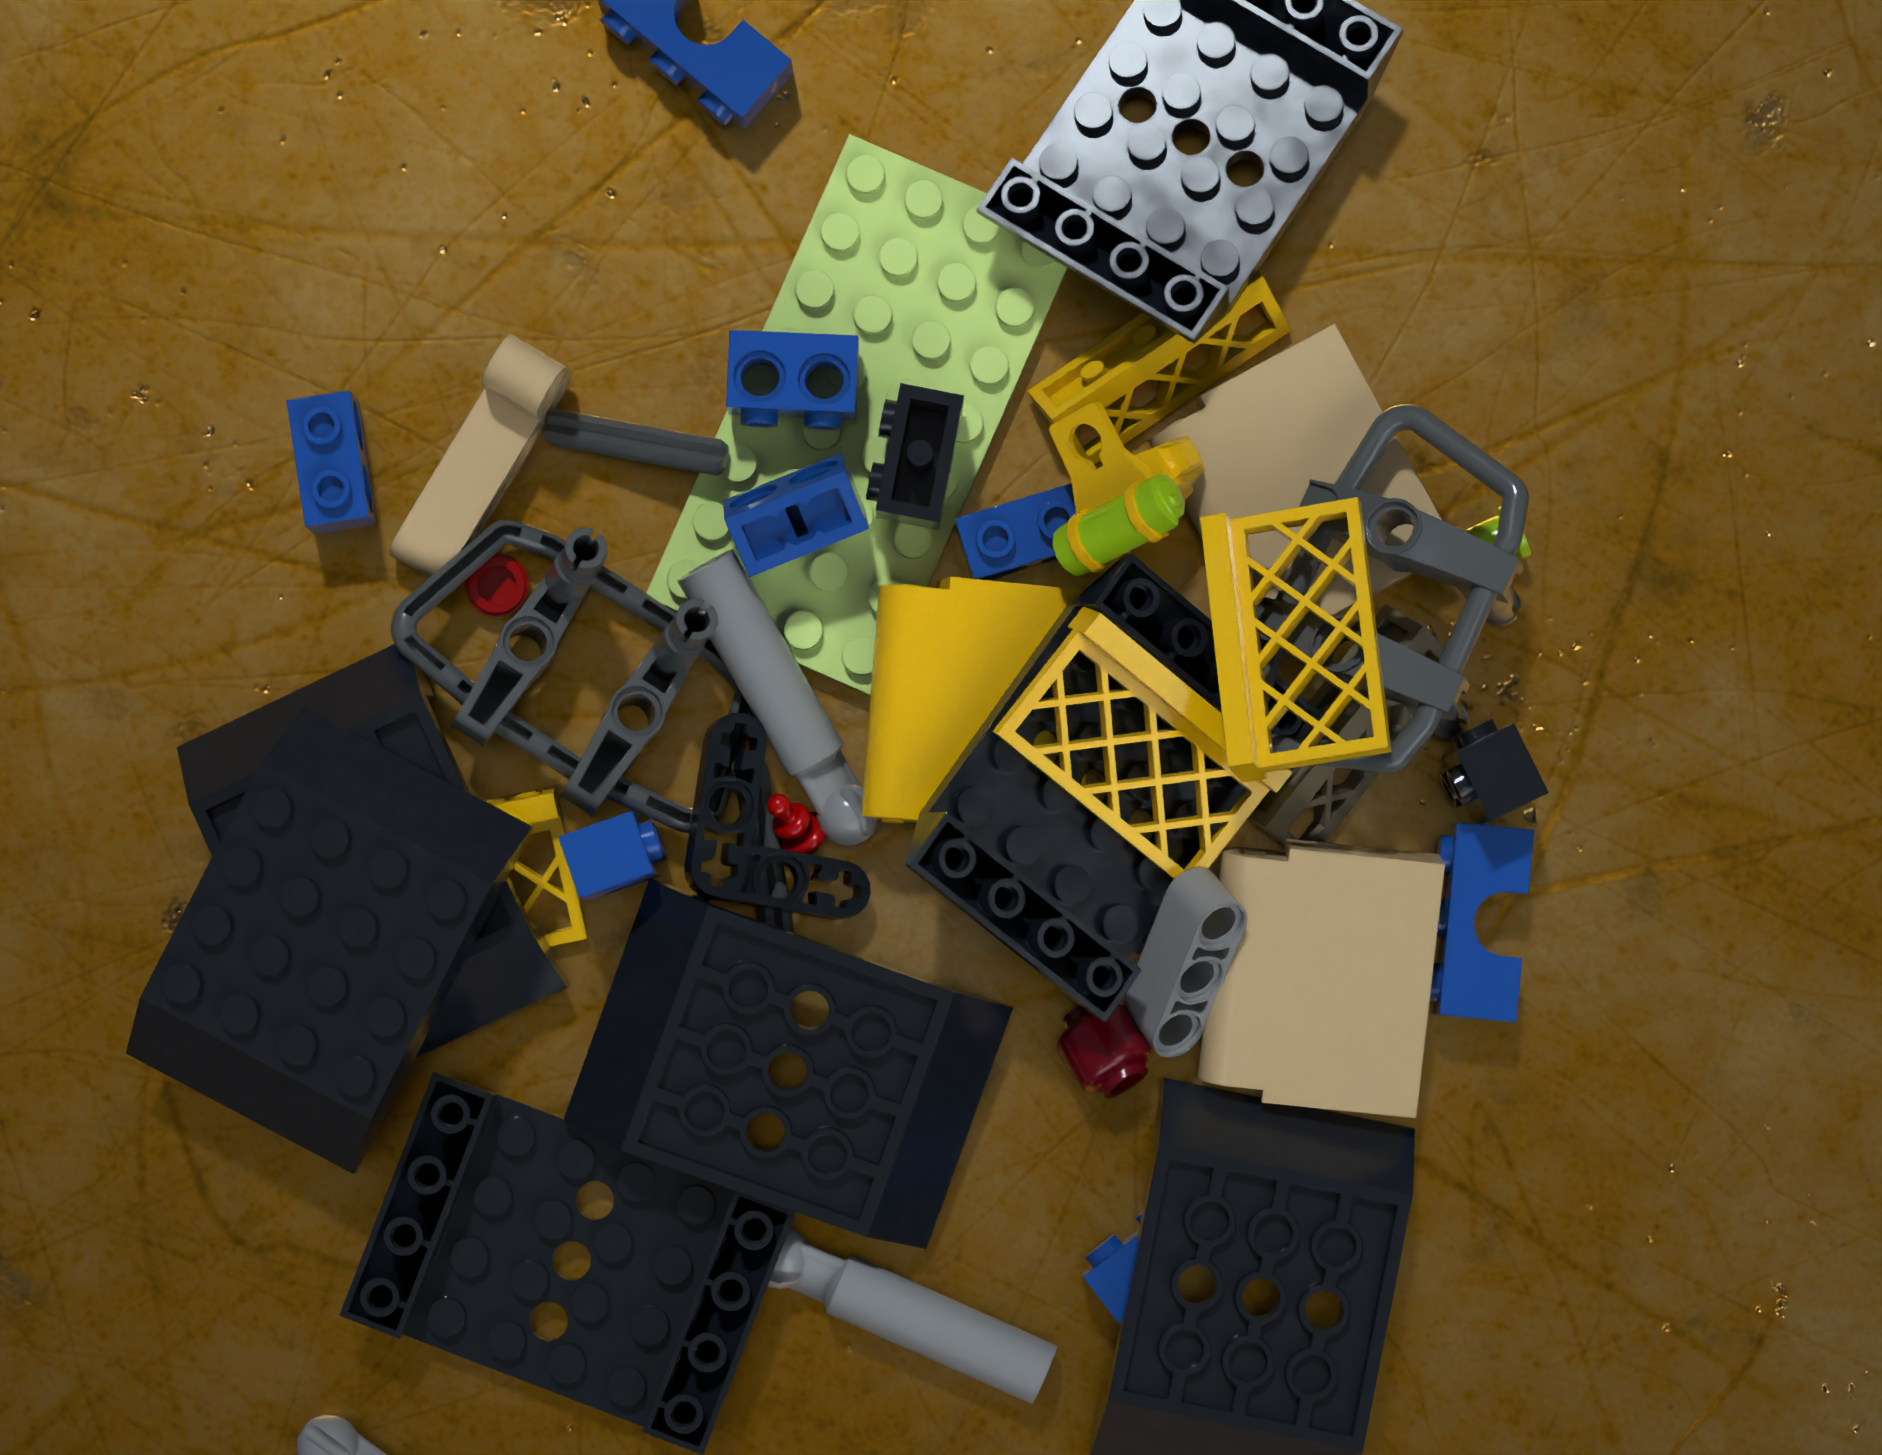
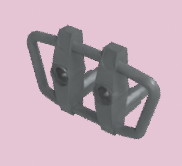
M1412 404L1396 405L1382 412L1368 429L1335 484L1310 479V484L1299 507L1358 497L1362 505L1367 554L1384 562L1386 566L1394 571L1410 572L1457 587L1465 597L1466 602L1438 663L1377 633L1385 699L1404 704L1413 715L1391 743L1392 752L1315 765L1393 773L1407 766L1432 734L1440 740L1451 741V739L1464 733L1465 730L1462 729L1459 723L1468 725L1469 717L1464 706L1460 704L1459 697L1461 694H1467L1470 684L1461 674L1485 621L1494 626H1506L1514 622L1518 617L1512 611V607L1519 611L1521 610V601L1513 589L1512 582L1515 576H1521L1524 569L1519 558L1515 556L1522 542L1529 502V494L1525 483L1517 475L1431 412ZM1403 430L1413 431L1503 498L1497 534L1492 545L1447 522L1416 509L1414 505L1404 499H1389L1361 491L1397 433ZM1347 518L1322 522L1308 540V543L1324 554L1332 538L1345 544L1349 539ZM1404 524L1413 525L1412 535L1405 543L1394 547L1386 546L1387 537L1394 528ZM1301 549L1294 558L1284 582L1304 596L1311 585L1320 562ZM1279 590L1276 599L1264 597L1257 606L1258 620L1276 633L1298 603ZM1309 611L1288 637L1287 641L1312 658L1334 628ZM1331 615V616H1333L1335 619H1337L1339 622H1340V621L1342 620V618L1344 617V616H1342V615H1338V616ZM1356 621L1351 630L1361 637L1360 623ZM1260 633L1261 650L1270 641L1262 633ZM1344 637L1339 645L1350 640ZM1360 647L1354 658L1343 664L1333 663L1334 650L1322 666L1348 684L1364 664L1363 649ZM1282 648L1277 651L1264 668L1265 683L1274 688L1284 656L1306 666ZM1366 681L1360 690L1368 693ZM1267 695V702L1269 704L1271 697ZM1271 734L1273 753L1298 749L1306 738ZM1320 740L1316 746L1333 742L1330 740Z
M505 519L494 522L399 604L391 621V634L395 646L406 659L463 705L451 727L470 737L482 747L486 745L494 733H497L568 779L559 796L584 810L591 817L603 801L608 798L676 831L689 833L693 808L684 807L623 778L622 775L641 749L653 740L662 727L670 704L698 656L708 662L735 691L728 714L745 713L754 717L709 638L715 632L718 625V615L714 607L710 605L705 612L701 609L705 601L701 599H691L684 602L677 612L661 604L646 592L603 565L608 556L607 543L601 534L598 535L596 540L590 537L594 531L592 528L574 530L565 541L554 533L515 520ZM505 545L545 557L553 562V564L518 613L503 626L494 645L493 652L476 683L418 635L417 624L419 620ZM591 587L662 634L625 685L620 687L611 697L604 708L600 724L580 757L511 713V710L532 682L548 667L556 651L559 639L588 589ZM517 635H525L532 638L540 648L541 657L533 661L518 659L511 652L509 639ZM625 704H633L640 707L648 718V728L641 731L627 729L618 718V707ZM737 726L734 727L731 733L721 735L720 744L729 747L731 754L728 768L722 770L714 768L715 778L736 776V772H733L735 757L737 753L743 752L746 740L740 738V728ZM718 788L711 795L709 810L717 821L720 820L725 812L731 789Z

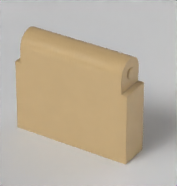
M1333 324L1200 395L1196 403L1199 411L1168 425L1164 430L1150 438L1148 442L1151 448L1188 435L1198 449L1206 470L1192 484L1194 491L1184 502L1185 510L1202 540L1200 517L1226 513L1230 519L1297 508L1306 493L1310 479L1335 484L1368 429L1383 411L1339 330ZM1395 435L1361 491L1389 499H1404L1414 505L1416 509L1442 520ZM1404 524L1394 528L1387 537L1386 546L1394 547L1405 543L1412 535L1413 525ZM1303 525L1291 527L1289 529L1297 534L1303 527ZM1276 530L1248 535L1251 558L1267 570L1272 567L1291 542ZM1332 538L1325 555L1333 559L1344 543ZM1368 555L1373 596L1413 575L1410 572L1394 571L1386 566L1384 562ZM1351 556L1343 567L1354 575ZM1292 562L1279 579L1284 581ZM1320 563L1309 589L1325 570L1326 566ZM1252 570L1255 588L1262 577ZM1336 575L1315 604L1328 614L1336 616L1351 608L1356 602V588L1339 575ZM1273 585L1265 597L1276 599L1279 589Z
M1286 839L1285 851L1246 847L1224 848L1222 850L1219 880L1246 910L1247 923L1202 1033L1198 1078L1202 1081L1221 1086L1258 1089L1262 1103L1416 1118L1445 863L1440 854Z

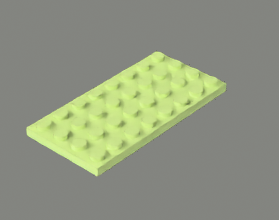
M849 134L762 331L858 335L860 345L856 420H842L841 430L804 428V418L778 417L777 427H749L740 425V415H729L727 411L715 438L721 439L729 446L726 468L723 474L718 476L699 473L650 583L647 594L677 612L679 607L688 601L677 580L701 564L733 549L747 573L724 520L723 500L842 453L866 509L869 529L749 577L800 666L870 696L879 586L900 584L929 586L955 527V518H958L1068 268L979 215L977 208L987 193ZM757 365L749 369L745 374L743 387L752 395L765 396L777 387L779 375L770 366ZM820 368L809 376L806 387L813 396L820 399H829L839 393L844 380L836 370ZM900 383L964 395V407L939 530L876 518L875 509L877 502L866 500L873 462L885 464L889 439L878 437L885 399L897 401Z

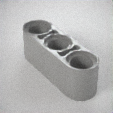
M1205 867L1189 868L1180 873L1169 885L1137 964L1142 971L1126 992L1123 1006L1127 1009L1144 1038L1163 1057L1180 1056L1189 1051L1198 1042L1247 923L1246 910L1221 881Z

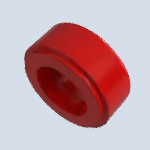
M496 553L466 579L465 589L470 603L480 613L491 618H506L516 614L527 601L530 595L531 584L526 569L519 561L509 555Z

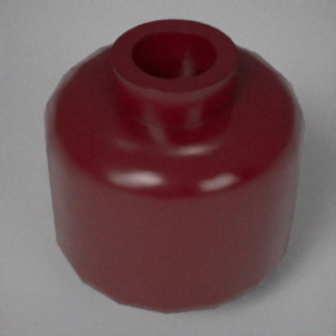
M1122 1004L1117 1005L1106 1023L1097 1020L1080 1005L1072 1009L1064 1017L1063 1021L1067 1027L1057 1040L1056 1050L1082 1091L1089 1094L1102 1093L1107 1099L1114 1098L1137 1085L1148 1074V1068L1145 1064L1150 1058L1152 1047Z

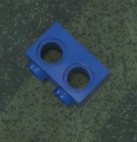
M729 330L726 409L728 414L740 415V425L749 427H777L778 417L804 418V428L841 430L842 420H856L860 345L858 335ZM757 365L770 366L779 375L777 387L765 396L752 395L743 387L745 374L749 369ZM831 368L842 376L844 380L843 386L837 395L829 399H820L808 391L806 387L807 380L815 370Z
M350 390L286 400L305 527L314 534L377 525L359 400Z
M842 453L723 500L724 520L749 577L869 529L866 509Z
M1072 483L955 518V529L970 578L994 581L1058 561L1052 545L1053 534L1076 513Z
M633 811L558 837L579 898L588 902L649 881V878L660 877L661 875L656 863L667 859L655 823H652L651 820L642 823L640 816Z

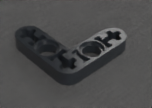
M731 713L715 720L707 728L702 744L684 863L685 879L689 887L697 895L707 899L829 920L846 919L859 914L868 904L871 889L866 873L858 865L839 859L752 845L766 753V734L762 725L754 717L745 713ZM735 726L740 728V738L749 741V750L737 753L733 772L746 771V781L735 776L714 777V768L722 770L729 767L730 748L720 744L721 735L731 733ZM718 788L733 790L741 801L742 810L740 816L732 824L718 822L709 810L711 795ZM705 831L715 835H737L736 844L732 842L722 844L720 861L722 865L730 867L731 874L729 877L719 879L716 887L711 885V875L701 872L702 862L714 858L718 841H705ZM771 862L785 864L793 874L794 884L792 890L783 898L770 896L762 885V873ZM808 866L814 868V872L811 875L810 880ZM840 873L843 874V885L853 888L852 898L842 900L839 908L835 907V897L833 895L817 891L808 893L809 904L802 902L806 895L809 881L821 883L836 881Z

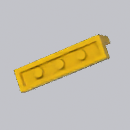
M1257 271L1230 313L1195 344L1141 313L1027 392L1037 409L1051 425L1089 403L1100 401L1124 445L1289 333L1291 328L1264 277ZM1257 304H1260L1268 321L1247 335L1234 334L1239 317ZM1200 343L1213 345L1208 361L1195 371L1182 369L1188 351ZM1147 379L1160 380L1154 399L1143 406L1129 405L1135 387ZM1074 433L1073 442L1079 455L1085 459L1092 460L1094 465L1101 461L1099 458L1102 448L1100 435L1082 447Z

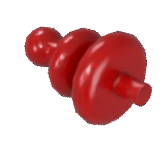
M774 794L769 798L767 809L774 816L772 828L779 837L780 849L804 854L816 852L826 838L817 822V812L809 811L801 803H790L789 798L784 794Z

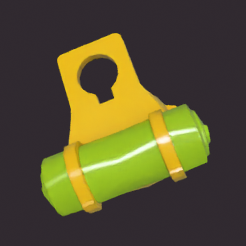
M1100 401L1089 403L1050 425V435L1071 478L1076 513L1070 517L1068 522L1060 526L1053 534L1052 545L1056 558L1066 571L1074 576L1081 577L1090 572L1098 573L1111 566L1112 560L1148 541L1155 543L1169 535L1168 531L1178 526V519L1184 514V501L1194 491L1192 484L1206 470L1198 449L1189 436L1186 435L1134 455L1125 449ZM1081 424L1092 426L1100 435L1102 448L1099 458L1103 466L1096 469L1092 460L1083 458L1075 449L1073 442L1074 433Z

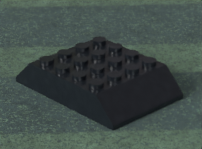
M304 707L260 763L142 992L126 1054L346 1171L355 1174L534 826Z

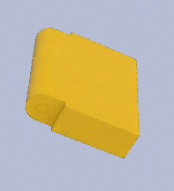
M948 577L937 581L936 588L912 584L879 586L861 817L881 819V822L917 823L922 808L1065 607L1084 590L960 577ZM1043 730L1035 737L1033 746L1057 743V739L1049 731ZM1058 753L1043 755L1054 763ZM1086 774L1081 781V785L1086 784Z

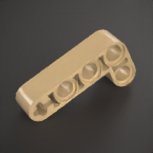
M509 334L503 340L484 372L482 384L485 389L400 527L391 544L390 556L423 576L430 578L482 532L543 431L549 412L556 409L565 394L572 376L567 366L513 334Z

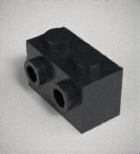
M900 383L897 401L885 399L878 437L889 439L885 464L877 462L872 464L866 500L877 502L875 509L876 518L939 530L964 407V395Z
M1491 719L1451 739L1456 751L1442 758L1447 768L1446 771L1439 774L1443 787L1455 808L1462 805L1466 806L1474 824L1491 822L1549 793L1514 723L1498 730L1494 720Z

